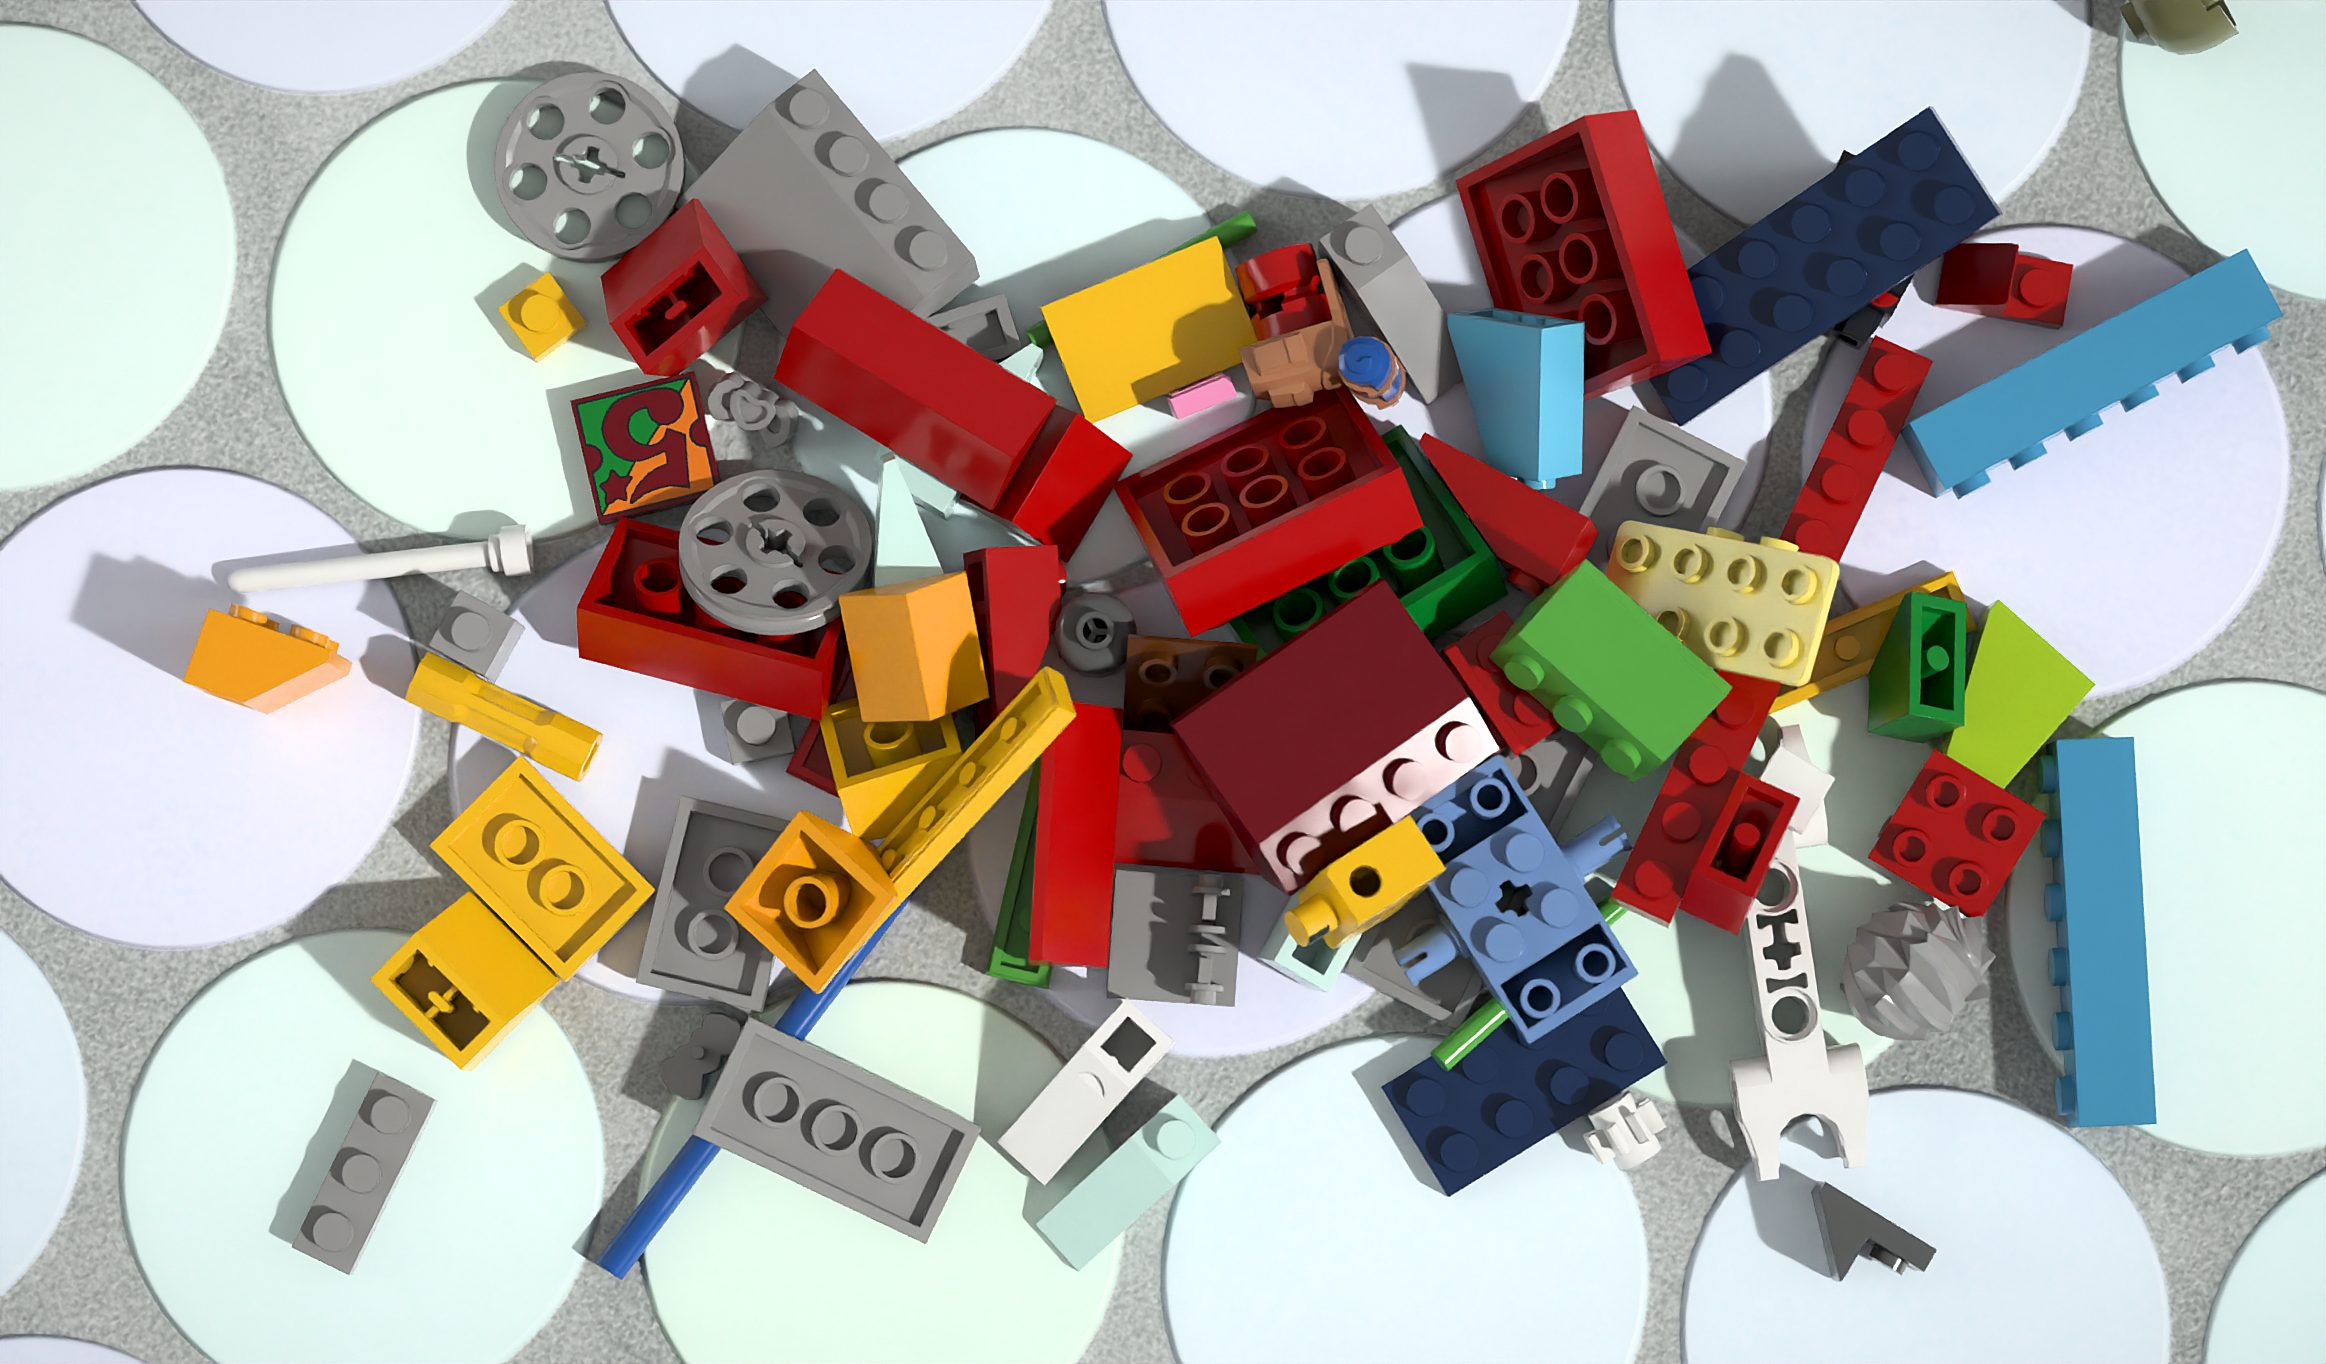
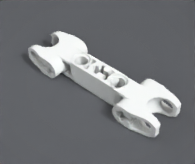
M1800 725L1782 726L1780 729H1777L1778 740L1776 747L1781 745L1811 763ZM1824 799L1803 834L1799 835L1789 828L1787 829L1768 871L1778 875L1783 882L1785 888L1782 901L1777 906H1766L1755 899L1742 926L1761 1056L1729 1060V1080L1735 1120L1746 1142L1757 1181L1779 1179V1142L1781 1131L1790 1119L1801 1114L1816 1115L1829 1124L1836 1139L1838 1153L1843 1161L1844 1169L1867 1166L1866 1133L1870 1098L1863 1056L1857 1042L1825 1046L1807 918L1796 856V849L1823 846L1828 843ZM1788 912L1790 923L1777 925V931L1781 945L1792 946L1793 957L1785 959L1783 961V970H1778L1777 962L1772 959L1765 960L1763 955V948L1773 944L1772 924L1758 929L1756 918L1770 919ZM1781 998H1790L1796 1001L1804 1013L1803 1024L1795 1034H1785L1779 1031L1773 1023L1772 1010L1775 1003Z

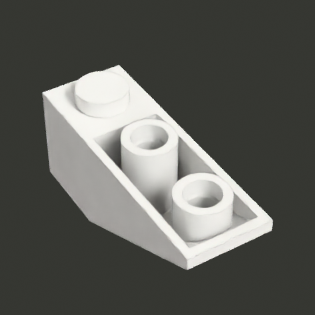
M1126 998L1000 1138L998 1143L1045 1186L1172 1048L1175 1041L1133 1002Z

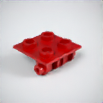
M1934 748L1893 816L1890 815L1883 824L1877 836L1879 839L1867 858L1949 907L1958 905L1959 912L1966 917L1982 916L1983 918L2043 822L2046 814Z

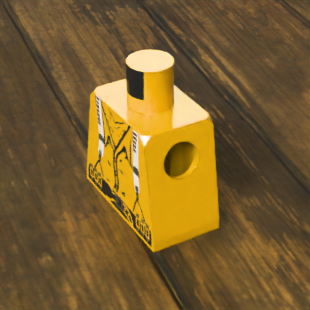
M1408 815L1323 869L1297 895L1300 904L1285 913L1284 921L1293 939L1301 946L1306 947L1322 937L1329 947L1335 949L1405 908L1441 875L1446 868L1411 816Z

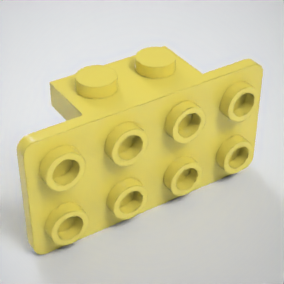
M1631 520L1625 521L1620 525L1605 576L1711 669L1793 686H1802L1807 683L1811 676L1839 576V566L1835 561L1824 556L1798 552L1799 547L1797 545L1771 537H1761L1759 544L1744 542L1745 537L1743 535L1717 527H1708L1706 534Z

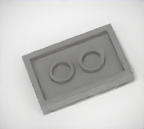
M681 795L635 983L763 1013L776 956L728 913L724 907L791 822L790 820Z

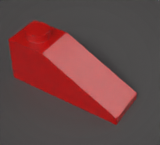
M1424 432L1418 444L1505 570L1510 572L1506 579L1508 583L1520 591L1537 598L1584 561L1599 534L1590 518Z
M1057 545L991 547L963 553L964 570L967 575L989 698L973 704L975 741L1037 674L1053 633L1055 622L1061 612V598L1064 596L1067 586L1066 570L1063 562L1058 560Z

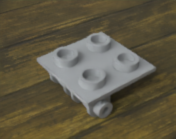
M1116 870L1107 998L1235 1007L1244 879L1225 878V876L1213 874H1199V876Z

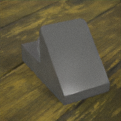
M1817 1181L1811 1191L1833 1281H1843L1866 1241L1874 1245L1868 1256L1893 1272L1902 1276L1907 1266L1914 1271L1925 1272L1937 1251L1936 1248L1826 1181Z

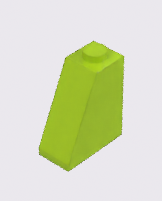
M1998 599L1980 615L1977 624L1978 629L1975 630L1965 664L1964 726L1944 734L1940 752L2004 789L2096 684Z

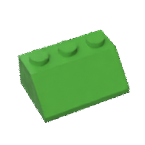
M1587 559L1529 603L1488 657L1505 672L1506 677L1515 686L1530 693L1553 714L1555 720L1563 728L1577 734L1601 755L1602 760L1610 769L1622 774L1633 784L1664 763L1727 696L1732 688L1731 685Z

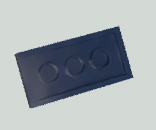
M1620 986L1530 1044L1527 1043L1508 1017L1448 1072L1443 1070L1430 1056L1380 1088L1446 1196L1450 1197L1668 1062Z

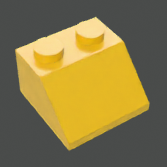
M857 697L828 706L822 721H819L836 788L851 832L867 842L886 838L964 754L951 713L931 721L862 722Z

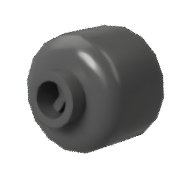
M1088 592L1074 597L1062 608L1055 622L1054 639L1060 658L1070 670L1084 677L1103 678L1116 674L1126 666L1128 634L1137 635V626L1132 612L1122 600L1108 593ZM1093 621L1103 622L1107 629L1097 628ZM1086 624L1091 630L1087 640L1083 636V629ZM1097 636H1106L1103 641L1094 643Z

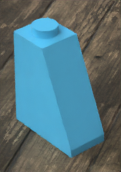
M1493 307L1448 314L1447 327L1489 466L1510 477L1517 478V481L1536 490L1554 488L1556 486V478L1582 474L1585 322Z

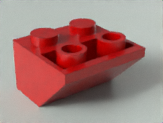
M696 198L691 199L600 276L609 324L645 375H679L769 300L699 199Z

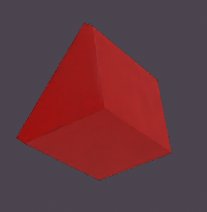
M1055 404L994 510L991 511L963 493L959 499L1037 546L1057 545L1058 558L1069 564L1114 489V485L1118 482L1132 459L1133 454L1077 412Z

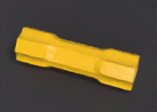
M429 651L419 663L405 697V700L447 721L460 723L530 756L537 763L579 783L587 774L603 737L601 732L559 712L546 710L480 679L473 672Z

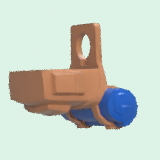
M1326 258L1318 260L1317 266L1331 310L1332 320L1239 348L1241 359L1256 399L1271 400L1275 408L1303 406L1313 402V395L1316 391L1347 386L1357 399L1368 405H1377V408L1382 410L1398 404L1406 386V371L1387 343L1375 337L1358 336L1354 338L1334 269Z

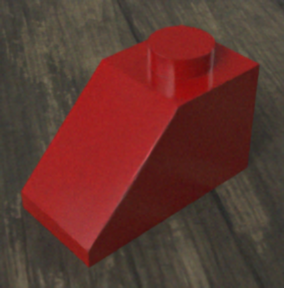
M1741 771L1692 870L1678 909L1738 936L1763 885L1801 798Z

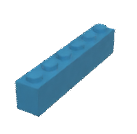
M2246 248L1909 422L1900 433L1935 498L1953 490L1957 500H1960L1992 482L1987 474L1988 471L2008 461L2012 469L2016 471L2048 453L2043 445L2044 442L2064 432L2068 440L2072 442L2104 424L2099 415L2100 413L2120 403L2124 411L2128 413L2160 395L2155 386L2156 384L2174 375H2177L2181 384H2184L2216 366L2211 357L2212 355L2230 346H2233L2237 355H2240L2272 337L2267 327L2282 317L2283 313Z
M2134 737L2055 740L2046 745V755L2038 756L2037 784L2040 794H2048L2050 819H2044L2041 823L2040 840L2043 857L2052 858L2053 883H2047L2044 889V908L2047 921L2056 922L2057 947L2049 948L2048 951L2049 981L2051 986H2060L2061 1012H2053L2052 1041L2055 1051L2063 1050L2065 1076H2057L2055 1082L2057 1112L2059 1115H2067L2068 1128L2157 1124Z

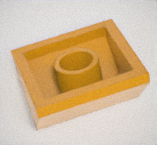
M965 570L838 595L862 722L931 721L989 698Z
M801 810L728 901L724 909L816 994H819L826 988L895 901L898 894L875 845L806 810Z

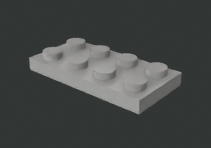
M748 1015L692 1134L919 1242L927 1244L982 1127Z

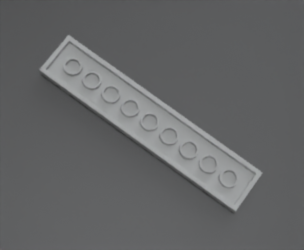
M1633 405L1579 510V513L1592 520L1599 533L1585 559L1605 575L1617 531L1622 523L1629 520L1706 534L1708 527H1715L1747 462ZM1563 727L1512 761L1504 749L1498 753L1554 841L1558 837L1599 756L1577 734ZM1495 754L1491 755L1489 758H1487L1486 760H1484L1483 762H1481L1479 765H1477L1476 767H1474L1473 769H1471L1469 772H1471V771L1474 770L1475 768L1479 767L1480 765H1482L1483 763H1485L1486 761L1490 760L1491 758H1493V757L1496 756V755H1495ZM1507 883L1500 885L1503 896L1496 902L1498 910L1502 914L1508 910H1513L1518 915L1523 901L1527 898L1525 891L1521 887L1513 890ZM1423 890L1405 908L1364 931L1344 973L1456 1030L1463 1024L1483 984V980L1469 958L1465 960L1462 955L1413 987L1403 972L1424 960L1425 955L1420 954L1399 967L1391 952L1440 923L1438 909L1427 892Z

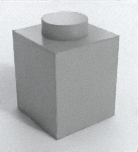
M460 589L431 639L429 646L440 654L495 683L526 628L516 619Z

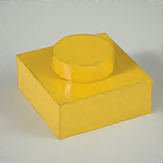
M549 272L497 308L537 363L588 326Z

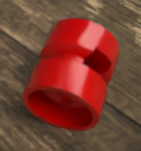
M1312 243L1294 244L1253 257L1235 268L1245 303L1256 306L1258 310L1251 319L1258 342L1332 320L1326 294L1317 290V286L1322 279Z

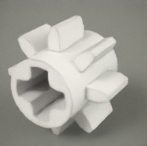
M1626 1091L1608 1099L1588 1113V1117L1595 1129L1584 1134L1583 1138L1597 1162H1600L1601 1165L1613 1159L1619 1171H1625L1646 1161L1662 1148L1654 1134L1667 1126L1652 1100L1649 1101L1648 1098L1636 1103L1630 1091Z

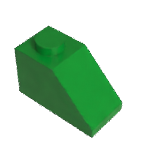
M1914 591L1904 595L1869 671L1868 733L1923 744L1964 726L1967 603Z

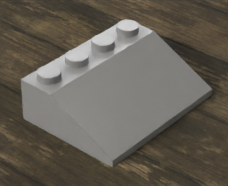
M815 68L767 105L675 204V208L678 211L691 199H699L769 300L761 305L759 309L786 341L793 323L836 268H841L923 319L934 315L980 278L974 255Z

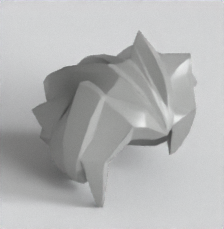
M1910 901L1896 902L1887 908L1891 911L1872 913L1869 923L1857 927L1856 942L1847 945V954L1844 958L1842 970L1843 983H1840V989L1845 994L1850 1009L1862 1025L1876 1035L1894 1040L1927 1041L1930 1032H1950L1952 1014L1962 1011L1964 1002L1990 996L1981 976L1994 961L1996 955L1982 944V916L1961 919L1958 905L1943 911L1935 903L1924 906Z

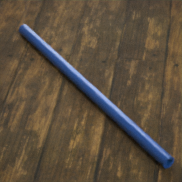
M929 874L844 964L821 993L816 994L810 987L805 985L775 1024L774 1028L803 1041ZM692 1134L596 1261L612 1275L622 1280L722 1148Z

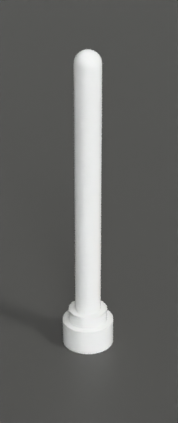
M528 524L502 526L500 533L489 534L488 541L238 568L230 573L228 584L234 592L242 594L488 566L492 567L493 572L504 571L506 577L534 574L535 569L534 547Z

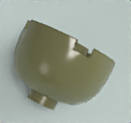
M2129 0L2130 2L2120 7L2126 23L2137 40L2149 34L2163 50L2177 55L2198 54L2216 47L2239 33L2236 29V22L2225 0Z

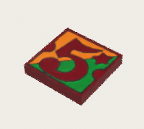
M694 371L570 401L597 517L601 526L616 523L620 517L632 519L694 504L701 495L721 482L699 385Z

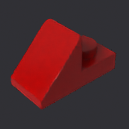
M1960 243L1943 254L1934 307L2059 330L2064 322L2074 264L2018 254L2019 244Z

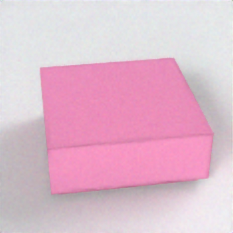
M1218 372L1169 392L1168 396L1165 397L1173 417L1180 420L1237 397V393L1230 376L1223 372Z

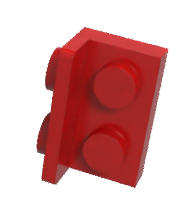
M1503 610L1457 642H1452L1443 648L1439 656L1470 697L1500 750L1494 754L1496 755L1504 749L1512 761L1562 726L1546 707L1526 690L1515 686L1506 677L1505 672L1488 658L1513 625L1512 620L1506 611Z

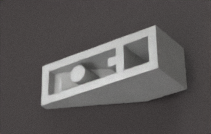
M1371 203L1319 239L1318 256L1320 259L1326 258L1331 264L1341 288L1378 339L1387 343L1393 354L1397 356L1406 371L1407 379L1427 406L1463 381L1447 327L1448 317L1408 253Z

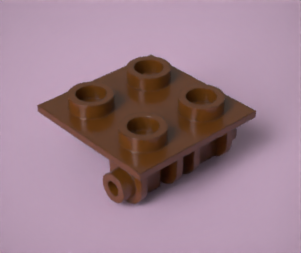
M1128 634L1122 729L1175 734L1169 723L1254 665L1257 659L1258 644Z

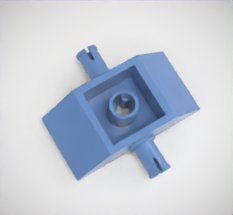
M1498 754L1459 778L1403 817L1411 816L1446 868L1425 889L1440 913L1438 916L1440 923L1399 949L1396 948L1391 951L1399 967L1420 954L1425 955L1424 960L1403 972L1413 987L1462 955L1465 960L1469 958L1490 993L1527 1043L1530 1044L1639 975V972L1584 888L1586 884L1584 877L1625 851L1628 852L1633 849L1625 833L1604 846L1599 844L1600 840L1621 828L1612 814L1606 815L1605 819L1565 844H1562L1559 840L1555 842L1502 757ZM1507 883L1513 890L1521 887L1525 891L1527 899L1522 903L1525 911L1523 916L1518 917L1513 910H1508L1503 914L1498 910L1496 902L1503 896L1500 885Z

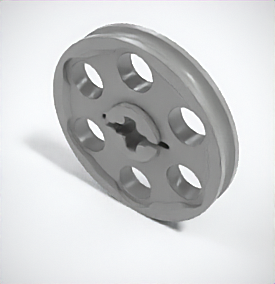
M591 71L576 72L543 83L526 95L513 109L497 141L494 173L497 191L505 211L516 227L533 244L543 251L564 260L578 263H604L623 258L675 214L677 210L675 204L683 195L685 187L686 157L681 137L674 122L661 103L647 90L617 75ZM605 91H614L620 94L626 103L625 112L617 122L611 124H601L595 121L590 112L593 99ZM542 107L557 108L564 116V126L560 134L548 140L538 139L530 132L529 123L534 112ZM656 135L662 137L669 145L667 160L661 166L652 169L641 167L636 163L634 159L636 144L646 136ZM591 152H598V160L604 167L608 168L612 173L626 176L620 178L609 173L604 175L594 174L590 183H583V176L578 169L569 162L555 159L560 157L576 163L577 160L587 161ZM525 167H537L545 173L547 178L544 192L533 200L518 198L512 190L514 175ZM633 195L643 196L649 200L652 207L649 221L644 226L636 229L622 226L618 222L616 214L621 201ZM570 211H580L586 214L591 223L587 238L575 245L561 242L555 232L556 223L559 218Z
M760 470L740 474L722 481L699 497L687 512L680 529L679 568L685 588L692 599L716 620L735 629L763 635L796 634L810 631L832 622L842 615L838 595L864 590L871 573L872 536L867 519L860 507L837 486L802 472ZM755 496H767L775 500L778 505L767 512H756L747 508L744 503L749 498ZM826 510L836 514L839 519L830 526L821 527L809 523L805 517L813 511ZM720 529L727 532L731 538L724 544L714 546L702 543L697 539V536L705 530ZM764 549H769L771 552L765 554ZM785 549L787 550V554L783 555L782 553H780V551ZM836 557L850 561L854 568L847 573L837 575L825 572L820 565L827 559ZM722 577H734L743 581L746 586L737 593L724 594L714 590L711 584ZM794 591L801 593L808 601L798 608L787 609L777 605L773 599L780 593Z

